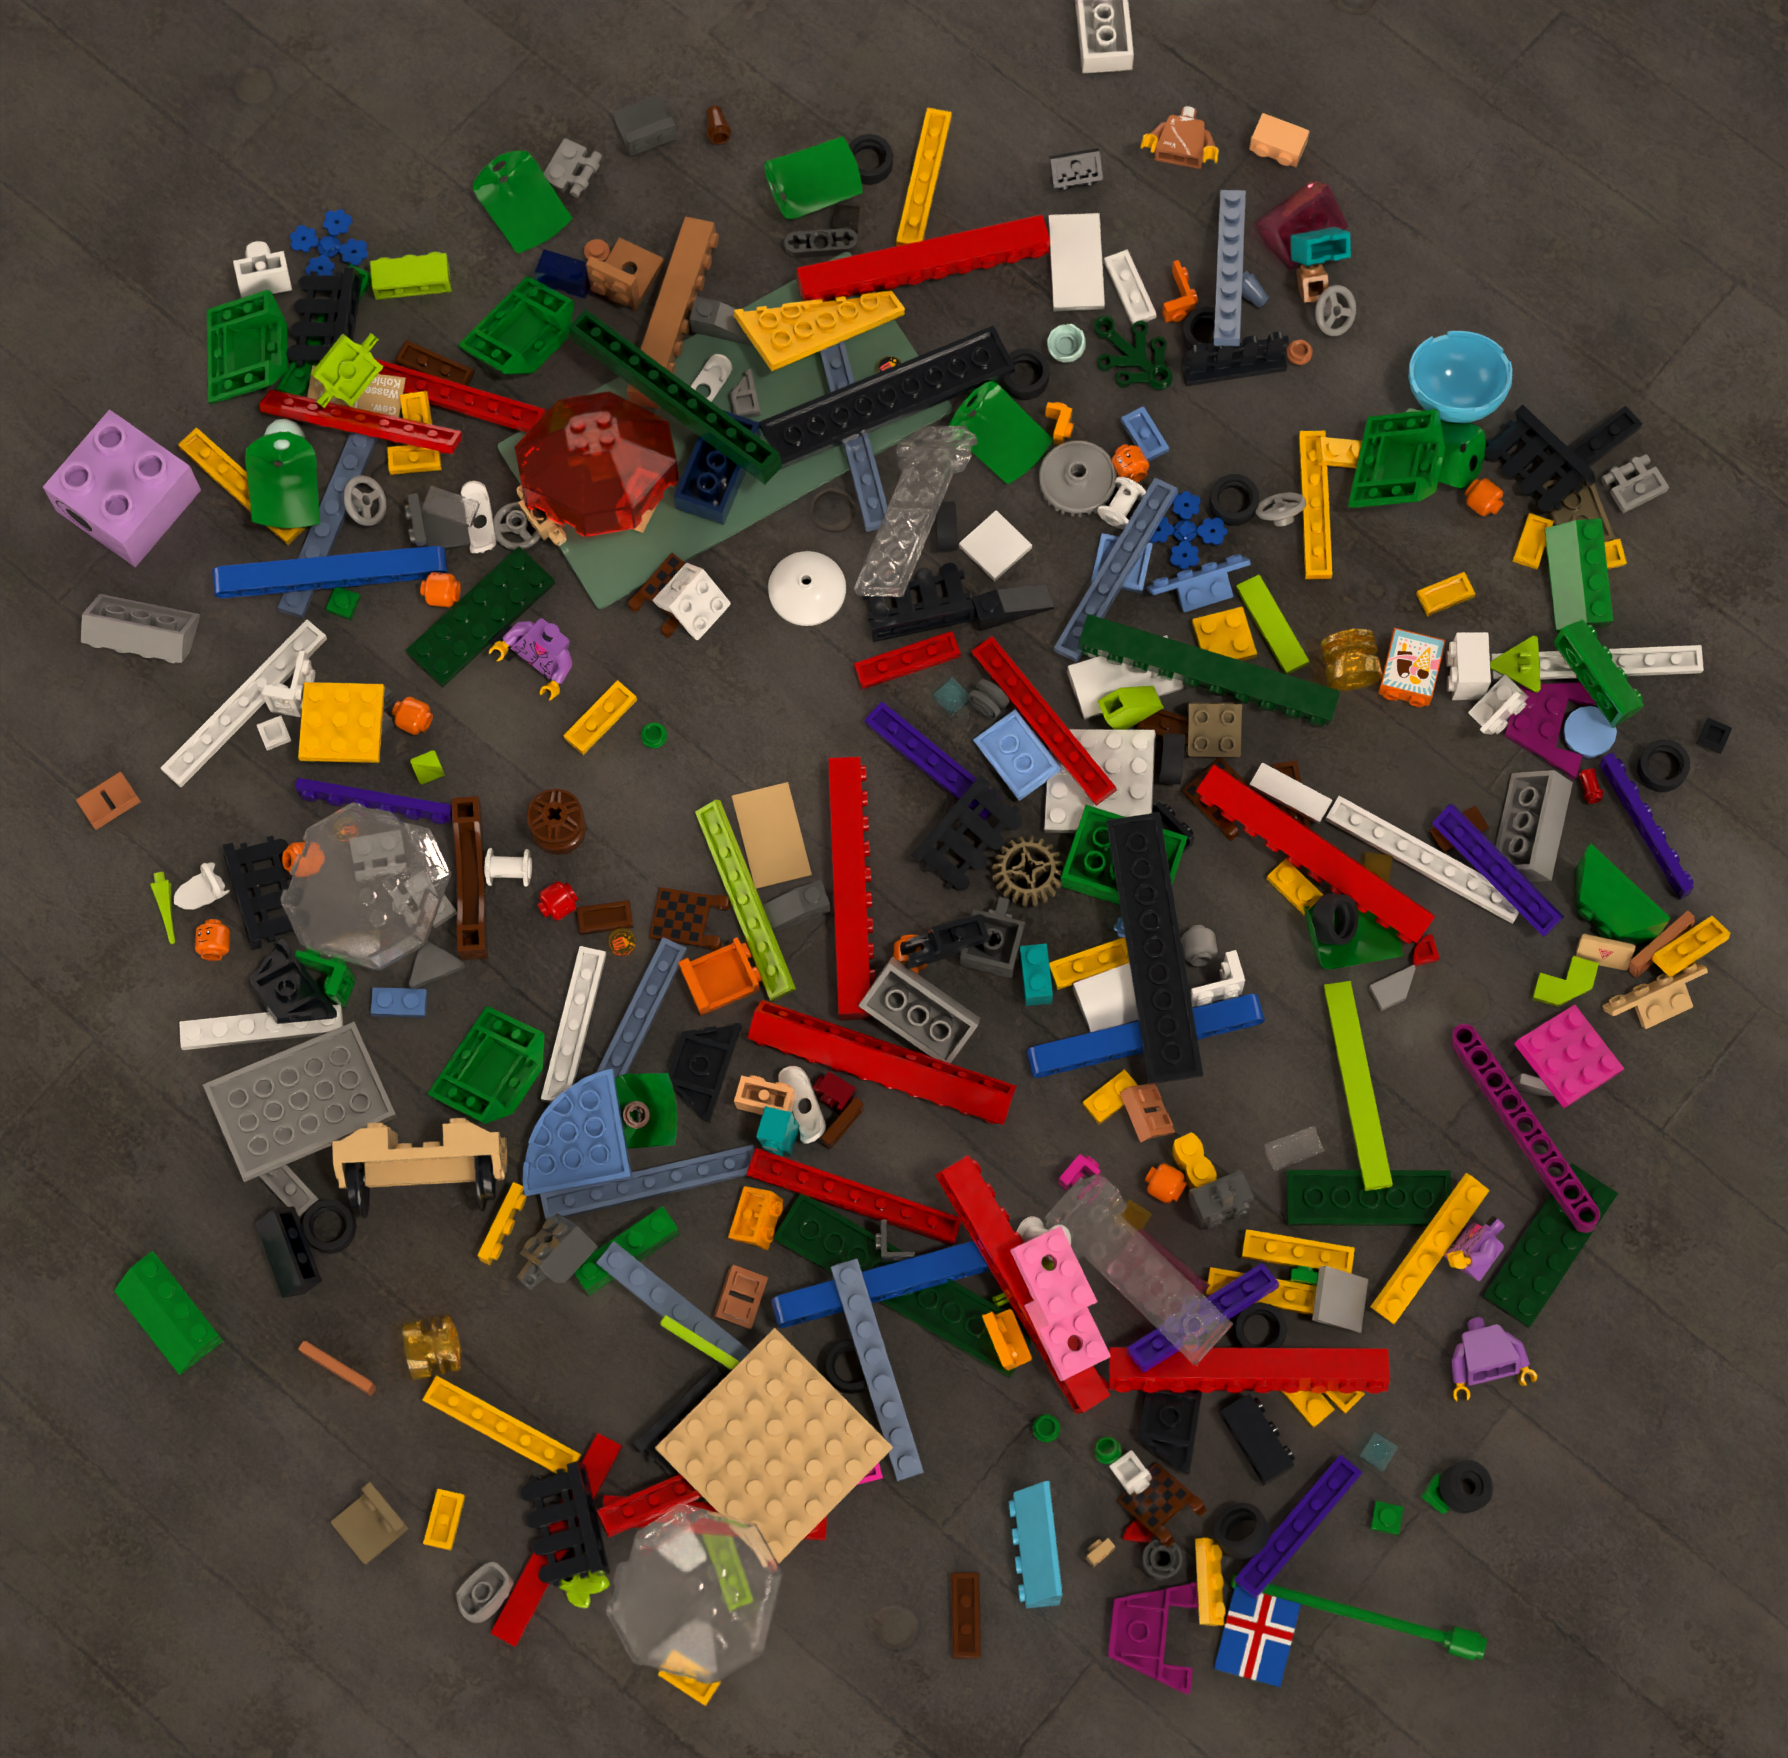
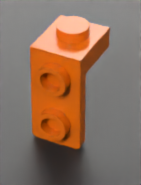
M1179 260L1173 261L1172 274L1182 297L1163 304L1162 315L1165 323L1184 320L1190 312L1195 310V305L1198 303L1194 288L1190 289L1188 285L1189 275L1187 269L1181 267Z

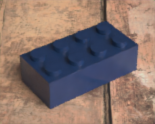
M724 411L760 438V422ZM699 436L674 494L675 508L724 525L746 471Z

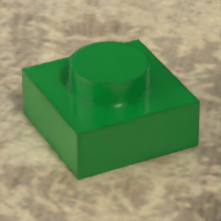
M340 587L334 588L326 607L327 613L351 621L361 599L360 594Z
M1298 1266L1297 1269L1292 1268L1289 1281L1317 1286L1319 1273L1314 1272V1269L1311 1267Z
M1438 1473L1432 1477L1421 1497L1438 1512L1444 1514L1450 1508L1441 1497L1439 1490L1441 1474Z
M1376 1501L1370 1530L1398 1536L1404 1507Z

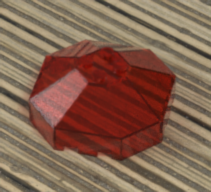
M610 391L559 399L515 446L525 506L532 510H535L536 507L546 513L547 518L562 526L567 523L575 527L576 533L583 537L637 528L642 522V515L648 509L652 511L664 498L663 492L669 485L673 487L679 481L677 458L669 421Z

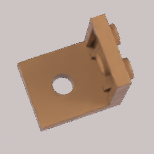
M619 238L605 262L591 256L586 263L591 291L600 295H607L609 300L624 306L628 305L632 311L636 312L661 270L664 258ZM628 266H633L637 269L633 275L623 270Z

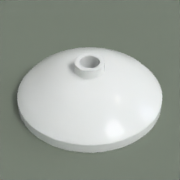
M803 551L787 556L776 565L769 578L768 594L773 608L783 619L796 625L812 626L829 620L839 611L846 595V582L842 570L831 558L821 553ZM804 579L811 580V583L805 585L802 583V581Z

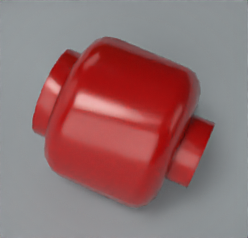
M556 881L539 892L541 902L537 906L545 918L550 915L553 920L559 921L576 909L575 902L578 901V897L568 883L563 884L560 881Z

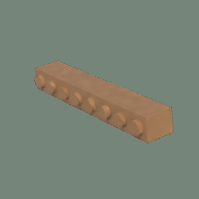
M690 217L684 218L641 347L643 352L674 375L676 371L677 356L680 357L683 351L684 334L687 335L690 330L689 318L698 291L703 290L705 283L704 273L705 270L710 269L712 262L711 252L713 248L717 247L719 241V234L716 233L714 222ZM629 384L627 393L630 403L660 409V406Z

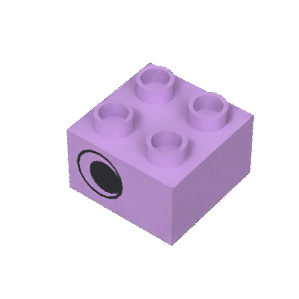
M110 409L43 486L58 513L135 568L201 491L188 464Z

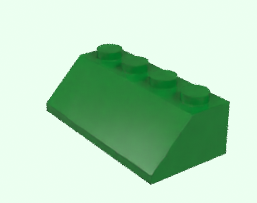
M1602 518L1575 520L1545 528L1555 631H1560L1563 627L1582 619L1593 628L1608 627L1613 622Z
M1582 619L1560 630L1553 644L1612 728L1638 713L1644 706L1641 694L1637 689L1631 688L1627 682L1628 677L1621 667L1617 668L1614 664L1610 650L1605 645L1602 646L1600 644L1595 629L1590 624L1587 625Z
M153 1251L132 1266L114 1289L117 1296L179 1375L224 1341Z

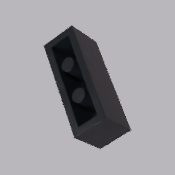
M295 1206L273 1209L255 1222L282 1298L303 1295L322 1282Z
M1249 1393L1222 1409L1219 1415L1261 1483L1265 1486L1290 1471L1294 1467L1292 1461L1295 1460V1457L1287 1445L1282 1446L1277 1438L1280 1436V1433L1272 1421L1268 1423L1262 1414L1265 1412V1409L1257 1397L1253 1399Z

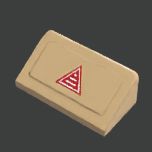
M1582 934L1578 941L1575 956L1599 963L1600 966L1627 971L1635 951V945Z

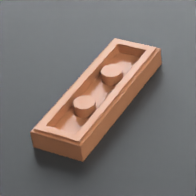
M1686 911L1630 961L1629 973L1635 978L1641 976L1654 964L1652 957L1655 952L1694 927L1695 916L1691 912Z
M303 1341L298 1348L303 1355L366 1394L372 1396L376 1390V1386L372 1381L309 1342Z

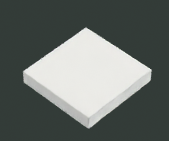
M996 510L959 543V547L995 582L1032 549V544Z

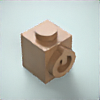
M1321 263L1308 266L1301 265V268L1296 269L1298 293L1304 303L1317 302L1323 291L1329 287L1328 274Z

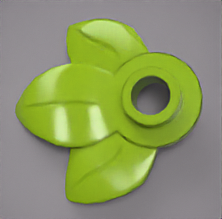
M590 1571L588 1572L589 1578L581 1579L580 1575H577L569 1582L562 1580L563 1586H559V1588L566 1591L568 1600L573 1605L588 1608L590 1605V1594L602 1592L610 1586V1582L605 1575L597 1576Z

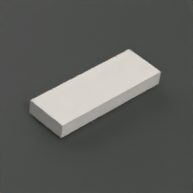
M1128 250L1105 257L1104 264L1132 326L1136 321L1142 320L1146 322L1156 318V311Z
M1264 763L1260 765L1249 784L1251 789L1318 825L1332 803V799Z

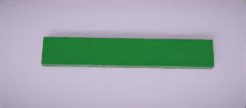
M350 264L349 267H355L362 277L360 302L372 282L371 273ZM319 316L316 322H327L328 316ZM308 339V345L324 346L325 339ZM292 362L276 390L304 397L309 388L312 366H317L319 363H305L304 367H298L296 362Z

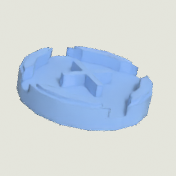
M1592 706L1580 707L1573 711L1565 721L1563 737L1570 751L1581 754L1583 758L1588 759L1606 754L1613 746L1617 734L1616 727L1612 728L1600 709Z

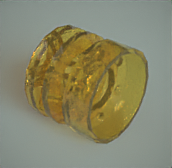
M1344 630L1327 636L1321 641L1320 647L1324 653L1323 661L1329 664L1325 669L1329 688L1339 691L1356 690L1368 687L1382 679L1383 673L1380 659L1374 656L1378 648L1375 644V633L1372 630Z
M450 1314L442 1315L443 1328L439 1327L437 1318L432 1317L431 1331L425 1330L421 1320L403 1323L402 1331L405 1352L414 1381L431 1378L433 1364L436 1363L442 1375L447 1374L446 1361H450L453 1372L461 1371V1344L457 1328H455Z

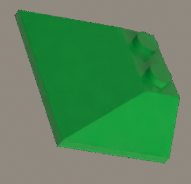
M526 276L458 344V347L504 374L534 373L568 339V326L571 324L575 303L572 299Z
M265 290L207 309L208 403L214 404L271 386L288 371L287 322L271 291Z
M1437 409L1368 417L1348 503L1350 508L1420 502L1436 493L1446 448L1440 414Z
M1592 844L1586 848L1574 870L1575 907L1578 909L1579 915L1585 921H1591L1598 928L1597 930L1603 938L1629 944H1650L1661 934L1671 918Z
M486 1006L427 1095L483 1124L513 1114L543 1069L545 1034Z

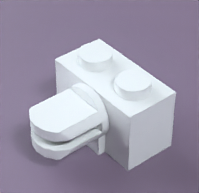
M257 241L250 243L246 247L245 259L233 261L241 298L265 290L271 291L272 294L292 290L284 251L270 253V249L265 242Z

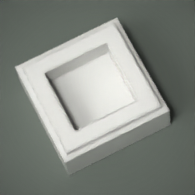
M281 715L257 725L267 751L292 741Z

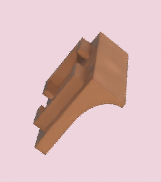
M121 771L76 799L95 830L141 802ZM105 791L115 805V809H110L101 795L102 792Z
M1155 1084L1131 1086L1120 1093L1140 1143L1154 1137L1175 1133L1170 1116L1166 1112L1161 1100L1162 1097ZM1156 1108L1157 1110L1156 1112L1150 1113L1144 1112V1110Z
M731 1265L713 1318L751 1330L768 1277L736 1265ZM729 1292H736L752 1298L753 1301L750 1303L729 1295Z

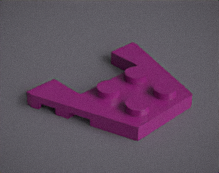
M1581 683L1541 684V690L1537 693L1522 685H1518L1529 696L1525 700L1527 705L1519 714L1515 715L1513 713L1509 717L1504 736L1530 753L1537 754L1545 759L1547 764L1554 768H1559L1567 773L1566 776L1575 780L1582 755L1556 748L1561 724L1568 701L1595 707V702Z
M1197 1582L1114 1599L1108 1657L1177 1691L1190 1695L1193 1668L1165 1665L1163 1660L1169 1606L1198 1609Z

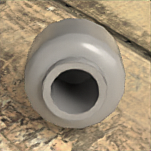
M1194 925L1182 935L1181 943L1184 958L1193 966H1207L1216 958L1218 954L1216 936L1211 929L1205 928L1203 925Z

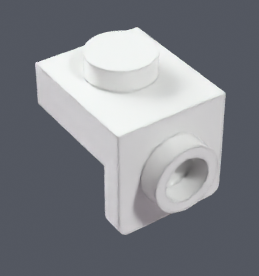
M1132 1450L1109 1466L1129 1495L1133 1492L1136 1494L1141 1493L1150 1485L1151 1474Z

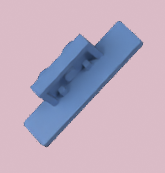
M1241 554L1232 555L1226 558L1227 562L1220 564L1210 562L1202 565L1201 570L1192 572V570L1181 571L1177 573L1176 578L1169 580L1167 577L1152 581L1153 585L1147 586V591L1152 595H1156L1176 588L1182 611H1191L1232 598L1233 593L1227 572L1251 565L1250 559L1245 556L1242 557Z

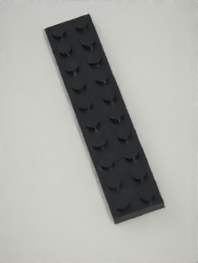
M993 325L760 421V429L767 443L779 452L782 464L781 469L974 390L984 383L1015 373V366Z
M1160 812L1106 820L1149 1085L1203 1077Z

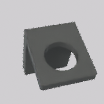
M881 1220V1233H876V1250H881V1262H900L914 1258L915 1252H887V1220Z

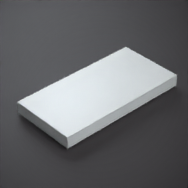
M1099 213L1049 215L1053 310L1104 309Z

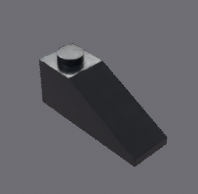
M1046 584L997 589L972 597L975 619L980 631L1054 609Z

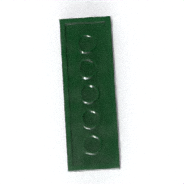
M518 546L406 649V653L443 688L490 645L489 641L507 624L511 625L554 586L556 584L555 580Z
M1571 1163L1570 1168L1600 1211L1599 1224L1618 1193ZM1566 1190L1564 1192V1196L1567 1199L1574 1200L1578 1198L1577 1193L1573 1190ZM1551 1193L1482 1298L1527 1328H1530L1593 1231L1589 1233L1578 1231ZM1584 1212L1579 1215L1580 1219L1584 1222H1592L1594 1220L1593 1216L1589 1213Z
M1287 1170V1226H1428L1452 1193L1451 1170H1390L1392 1187L1369 1191L1364 1190L1361 1170Z

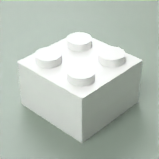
M1456 633L1454 641L1449 643V651H1446V667H1450V676H1447V691H1452V700H1480L1487 693L1491 683L1488 633Z

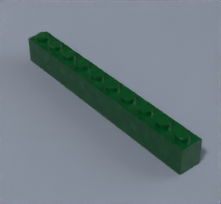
M587 309L568 326L572 341L764 485L782 468L780 454L777 450Z
M1087 614L1077 645V649L1082 650L1081 653L1085 656L1096 658L1097 655L1107 658V662L1114 665L1125 663L1131 665L1132 669L1137 672L1147 673V671L1157 673V677L1163 680L1172 681L1174 678L1183 681L1182 684L1186 687L1196 689L1200 686L1208 689L1207 692L1212 695L1223 696V694L1233 696V700L1236 702L1248 704L1249 701L1258 704V708L1272 712L1273 709L1282 711L1285 717L1291 719L1305 718L1309 720V724L1318 727L1328 726L1332 721L1340 691L1090 614Z

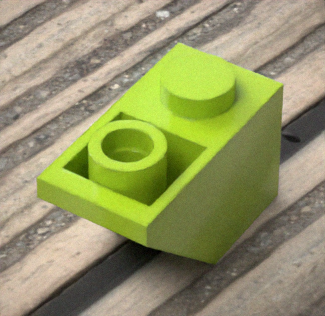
M1153 685L1119 688L1097 701L1106 722L1114 730H1127L1164 708Z

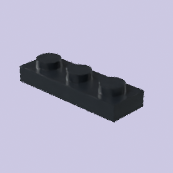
M1625 405L1569 449L1590 467L1642 427V423Z

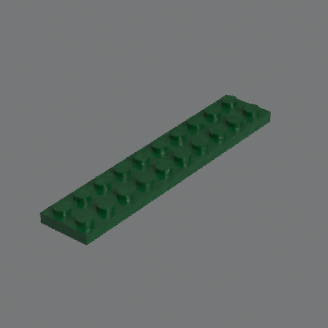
M803 1194L798 1196L773 1237L775 1242L832 1274L831 1266L856 1258L858 1259L861 1272L896 1263L881 1262V1250H876V1235ZM887 1242V1252H904ZM947 1279L948 1282L879 1302L1010 1379L1016 1368L1009 1371L1003 1368L982 1317L990 1312L997 1315L1005 1310L1000 1307L997 1308L993 1303L959 1283ZM1016 1317L1026 1344L1029 1347L1032 1339L1020 1319Z

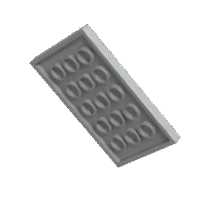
M355 1022L203 1084L244 1182L333 1145L332 1141H341L358 1129L367 1128L368 1123H386L396 1118L394 1109Z

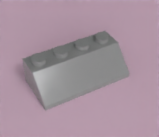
M99 594L82 614L81 643L90 644L94 648L105 647L115 649L119 653L130 652L140 654L144 658L155 657L164 659L168 663H182L190 653L200 614Z
M1555 770L1511 774L1495 847L1530 882L1552 881L1573 782Z
M891 957L859 1004L860 1008L929 1056L948 1063L954 1060L980 1021V1017L913 970L907 969L903 963L894 957Z

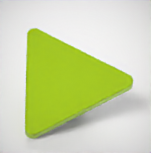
M1532 636L1490 661V669L1503 676L1507 675L1514 682L1536 693L1541 690L1538 637Z

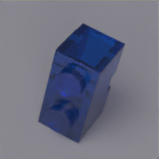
M543 249L535 270L538 282L551 289L565 290L568 294L586 299L590 289L586 267L587 262Z

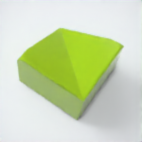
M435 750L410 760L421 785L445 776Z

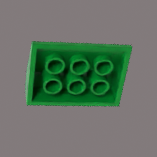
M1085 805L1061 876V887L1120 905L1106 820L1124 818V816ZM1163 829L1173 886L1188 836Z

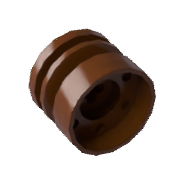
M558 788L548 789L536 795L529 804L527 811L528 825L532 838L540 849L546 853L562 855L577 849L583 842L587 830L581 804L573 794ZM551 816H560V819L557 821L555 818L551 819Z

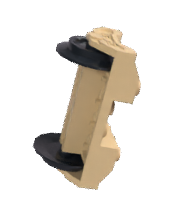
M466 1118L450 1119V1124H443L444 1146H440V1142H424L423 1147L419 1148L412 1147V1143L398 1144V1133L391 1130L384 1123H368L367 1128L358 1129L341 1141H332L333 1165L336 1179L339 1181V1188L348 1190L350 1206L352 1208H359L363 1219L368 1217L370 1188L476 1182L479 1208L481 1212H484L487 1201L494 1200L496 1197V1179H505V1173H507V1138H501L499 1132H488L469 1123Z

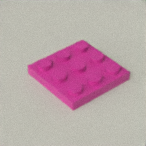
M1576 1005L1571 1006L1521 1037L1515 1043V1046L1564 1109L1625 1069Z

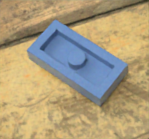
M1144 406L1121 417L1122 425L1133 443L1141 448L1148 462L1169 452L1167 443Z
M373 987L371 1015L426 1018L428 992L426 989Z

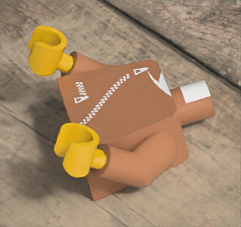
M1188 106L1182 108L1180 116L1170 115L1167 122H1161L1150 134H1145L1140 146L1141 149L1143 147L1151 148V152H1155L1154 160L1197 169H1201L1202 162L1206 163L1207 159L1214 160V163L1218 162L1219 150L1210 132L1204 129V122L1202 120L1195 119L1196 109Z

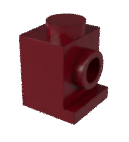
M828 1071L825 1077L821 1075L813 1086V1090L820 1096L819 1100L830 1108L836 1106L837 1114L839 1115L842 1114L857 1094L856 1087Z

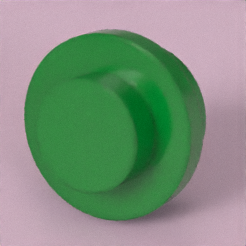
M649 723L641 731V740L649 748H659L667 740V731L659 723Z
M1041 1415L1033 1423V1434L1041 1442H1052L1059 1436L1060 1424L1052 1415Z
M1103 1437L1096 1443L1094 1454L1100 1463L1111 1464L1121 1457L1122 1447L1114 1438Z

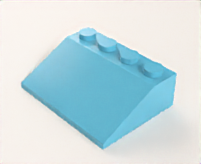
M1044 1481L1014 1492V1500H1009L1010 1518L1016 1517L1017 1528L1012 1529L1013 1545H1019L1020 1556L1015 1557L1017 1574L1022 1573L1023 1584L1018 1585L1020 1602H1025L1026 1609L1060 1605L1062 1598L1049 1481Z

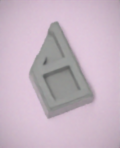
M749 369L745 372V376L730 393L734 414L745 418L761 415L752 370Z
M1414 965L1369 986L1381 1011L1406 999L1416 969Z
M1522 1073L1511 1079V1082L1519 1091L1533 1095L1554 1096L1541 1078Z

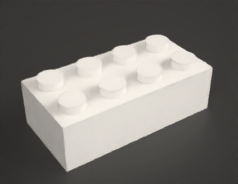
M1075 0L1082 73L1132 70L1134 53L1128 0Z

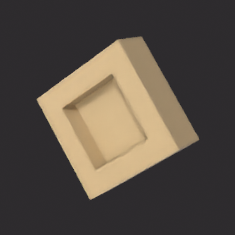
M1109 1538L1104 1542L1098 1539L1087 1549L1089 1552L1086 1556L1087 1562L1092 1568L1095 1567L1115 1550V1545Z

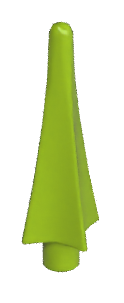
M157 872L153 874L155 883H151L150 886L163 917L169 942L174 944L171 883H169V880H165L164 872Z

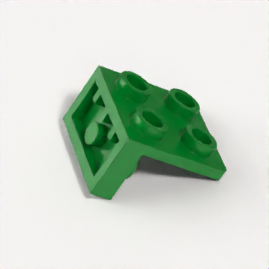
M305 949V952L297 950L295 957L306 969L328 975L324 985L325 993L335 1005H341L342 1008H346L356 982V977L351 972V968L345 965L346 962L335 957H330V960L320 958L321 954L309 949Z

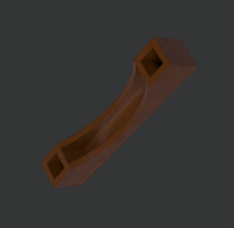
M478 796L452 798V821L457 869V950L461 960L488 958L482 805Z

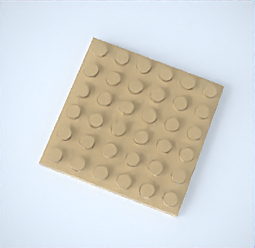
M776 1328L655 1447L773 1568L893 1448Z

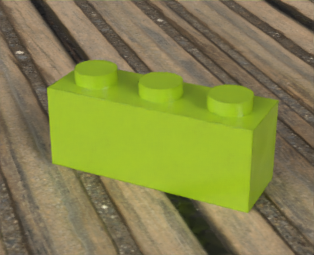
M431 252L428 255H405L402 258L394 259L382 257L375 261H370L372 289L376 300L452 292L450 268L446 253Z

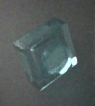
M953 677L933 694L935 700L950 715L954 714L969 701L967 697L969 693Z
M1374 1432L1359 1457L1383 1472L1399 1447Z

